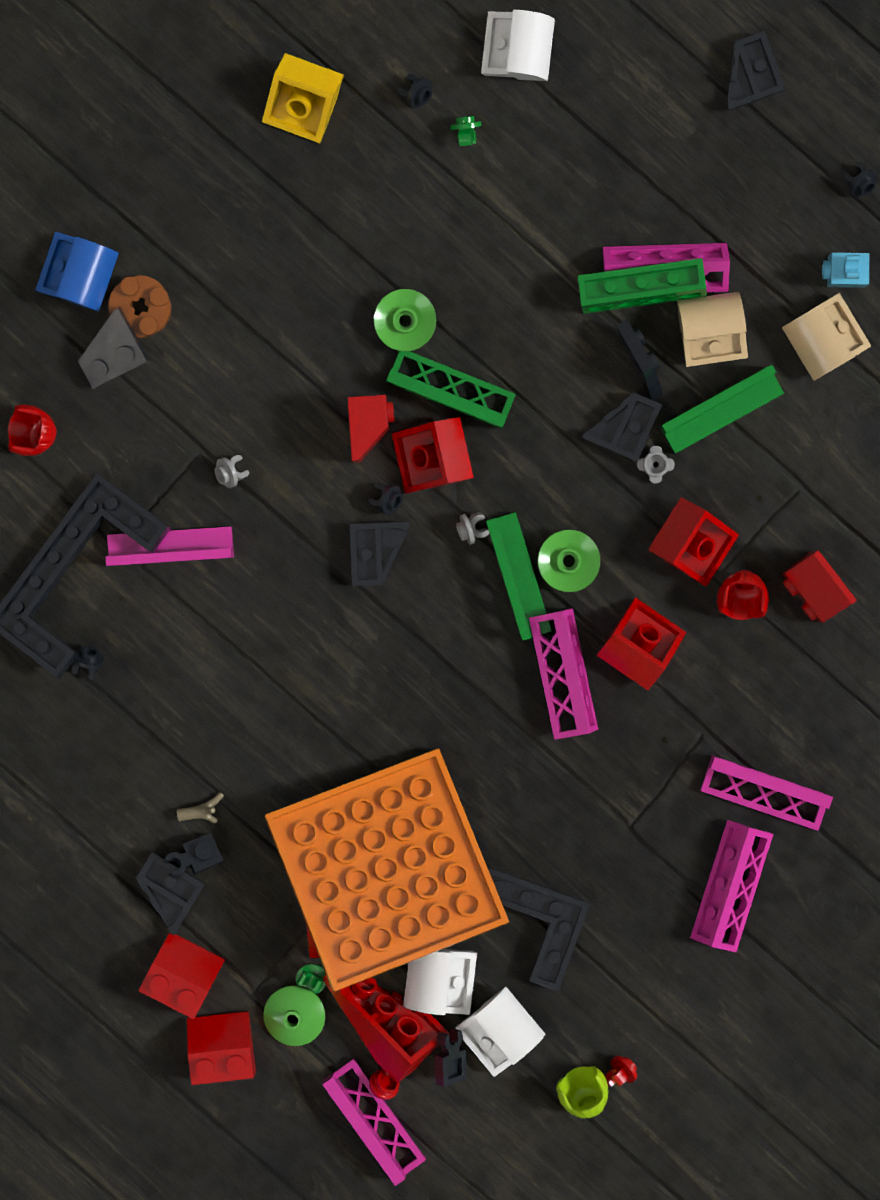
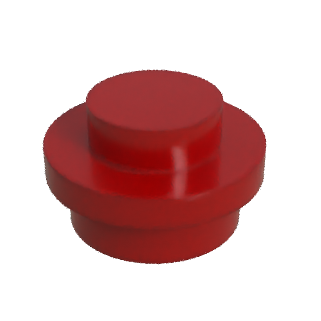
M379 1069L371 1075L369 1085L372 1093L377 1098L389 1100L398 1093L400 1082L397 1084L384 1069Z

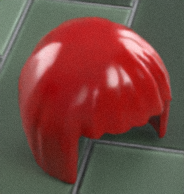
M15 405L14 413L8 426V451L23 456H34L49 449L53 445L57 434L55 423L49 414L33 405Z
M747 570L737 571L728 576L720 586L717 594V606L721 614L736 620H747L764 617L767 612L769 603L768 591L765 583L755 573Z

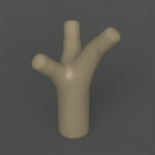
M219 792L206 803L177 809L178 821L201 818L209 820L214 824L217 823L218 818L211 814L215 813L214 806L224 795Z

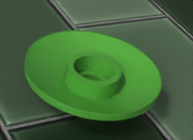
M400 289L387 294L380 301L375 311L374 325L377 335L385 345L397 351H413L421 348L431 339L436 327V313L426 296L415 290ZM402 316H409L412 321L408 327L400 325L399 320Z
M563 530L551 535L543 543L539 551L538 567L543 579L551 587L563 592H575L584 589L596 578L600 568V554L594 541L586 534L576 530ZM566 555L574 557L575 563L573 566L566 567L563 564V558Z
M289 985L276 990L269 997L264 1008V1022L269 1033L279 1042L290 1046H301L310 1043L321 1033L325 1024V1009L322 1001L313 991L303 986ZM295 1015L298 1018V1022L295 1024L290 1023L287 1017Z

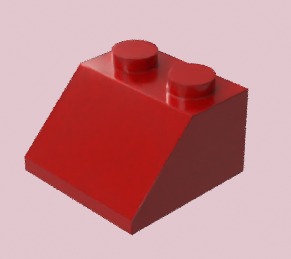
M386 395L348 397L351 454L354 463H360L387 433L389 423L395 422L393 402H387Z
M460 417L434 421L392 433L405 494L474 478Z
M681 497L648 550L707 587L739 534L705 509Z
M819 550L808 552L781 573L785 578L782 584L793 597L798 594L804 602L801 608L812 622L817 619L819 623H824L857 601Z
M635 597L606 639L597 656L646 690H649L666 669L687 632Z
M169 933L138 991L194 1020L225 959L178 934L172 935Z
M249 1011L197 1016L194 1020L190 1017L187 1018L188 1061L191 1085L254 1078L256 1067Z

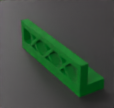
M702 258L578 275L581 306L584 314L707 296Z
M399 351L394 366L387 378L388 384L500 429L503 428L516 396L515 393L410 351ZM404 357L417 361L421 373L413 377L399 373L398 371ZM422 364L432 367V369L424 371ZM437 370L446 373L450 385L441 389L431 386L426 375ZM450 375L462 380L453 383ZM423 377L426 383L417 379ZM469 382L474 384L479 396L466 400L459 397L455 387ZM479 387L489 390L490 392L482 395ZM452 388L454 394L446 392V390ZM495 393L508 398L502 414L489 409L484 398ZM481 400L483 406L474 402Z
M773 365L764 368L660 426L674 454L784 394L774 375L777 372Z
M515 512L487 520L486 524L522 641L533 637L529 618L544 615L546 610ZM549 620L539 622L541 634L552 631Z

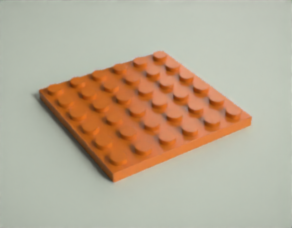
M439 748L264 816L333 992L509 923Z

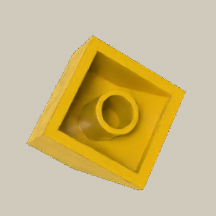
M285 53L274 73L262 122L321 143L344 75Z

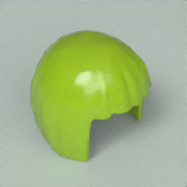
M595 1066L572 1069L565 1077L558 1081L556 1086L560 1103L571 1115L584 1119L595 1117L603 1111L607 1103V1080L603 1073Z

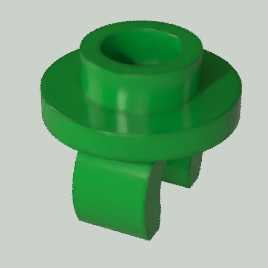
M474 116L457 117L456 124H451L450 128L451 130L459 129V145L468 146L476 144L474 127L482 125L481 121H475Z
M306 964L298 970L296 984L318 994L326 986L323 981L326 972L317 964Z

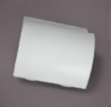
M513 10V12L488 11L481 74L485 76L515 77L518 80L548 81L555 19L542 13L526 10Z
M442 949L409 962L403 1007L436 1015H445V1013L470 1015L477 953L466 950Z
M504 987L487 1000L477 1011L456 1027V1029L462 1031L465 1043L494 1077L511 1064L514 1065L522 1059L545 1036L542 1029L507 987Z

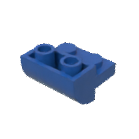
M55 232L35 291L99 312L119 253L79 237Z

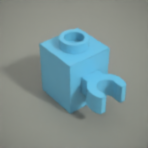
M831 253L828 255V261L823 260L822 278L827 279V287L865 288L868 286L869 253Z

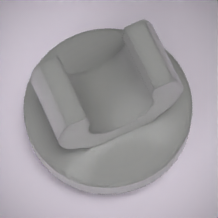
M236 455L229 460L225 457L217 460L215 468L216 478L228 488L236 486L238 481L249 475L248 470L240 473L234 467L235 463L243 459L241 455Z
M474 513L469 519L465 514L460 515V522L456 523L460 539L462 541L467 540L469 545L475 543L474 536L483 538L489 535L487 528L475 529L476 522L485 519L482 513Z

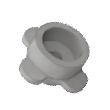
M659 446L651 447L650 453L637 462L638 469L645 471L652 483L661 482L662 476L667 471H672L675 466L674 461L667 458ZM654 462L659 463V466L657 468L653 466Z

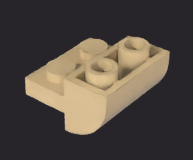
M739 292L677 300L686 367L748 358L745 333L747 332Z
M840 293L782 327L814 381L871 347Z

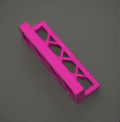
M727 243L603 247L604 272L702 258L705 275L709 272L722 271V281L708 282L705 279L707 292H728L730 258Z
M232 527L169 531L153 553L146 550L127 534L107 535L108 556H106V566L234 558Z
M573 608L530 617L529 621L554 740L588 734L598 730ZM554 619L556 633L550 641L541 635L539 622ZM551 649L562 657L563 663L558 671H555L547 664L546 657ZM558 679L568 686L569 694L564 702L554 696L553 687ZM564 710L574 716L577 729L561 730L559 718Z
M713 755L711 756L700 789L702 792L817 831L820 828L825 810L830 808L833 799L828 794ZM714 770L727 774L732 785L721 791L709 787ZM733 777H736V778H739V779H742V780L739 781V782H737V783H735ZM747 782L756 784L761 793L760 796L750 801L743 799L738 789V786ZM762 786L771 790L765 793ZM734 789L735 792H736V794H737V796L732 795V794H729V793H726V792H728V791ZM780 792L786 794L791 805L781 810H776L771 807L767 797ZM791 796L801 800L794 803ZM764 799L767 806L758 804L756 802ZM805 802L819 805L814 822L802 819L796 807ZM793 809L796 816H793L785 812Z
M727 820L690 938L714 948L733 952L737 951L771 844L772 833ZM755 836L761 837L758 848L752 852ZM749 867L748 879L743 882L744 871ZM740 897L741 902L739 908L736 911H734V902L737 898ZM731 927L728 943L722 942L725 931Z
M354 1058L323 1080L322 1085L395 1186L405 1179L408 1172L426 1160L385 1100L377 1098L372 1093L369 1078ZM353 1068L360 1078L358 1090L345 1088L338 1078ZM362 1083L365 1085L369 1092L361 1091ZM350 1094L357 1095L356 1102L353 1100ZM360 1095L375 1099L378 1103L376 1115L366 1114L359 1108ZM380 1108L383 1110L387 1117L379 1116ZM368 1119L375 1120L374 1127L371 1125ZM378 1121L393 1124L396 1128L394 1140L384 1139L377 1133ZM398 1134L401 1135L405 1142L397 1141ZM386 1144L393 1145L392 1153ZM396 1146L410 1148L416 1158L402 1167L395 1158Z

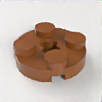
M138 275L124 278L114 288L109 299L108 308L110 315L116 308L121 307L138 339L147 338L160 332L165 328L171 316L172 305L167 291L157 280L148 276ZM142 298L145 299L144 304L149 308L147 312L142 311L140 316L135 315V309L132 307V304Z

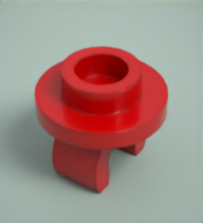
M615 1056L611 1060L612 1069L604 1074L609 1087H612L615 1083L617 1086H621L625 1082L633 1083L637 1079V1068L628 1057Z

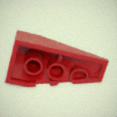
M327 975L323 977V981L375 1061L397 1084L414 1071L437 1048V1034L439 1032L449 1035V1032L431 1014L403 1007L402 995L395 991L392 994L378 986L376 979L372 977L336 992H333Z

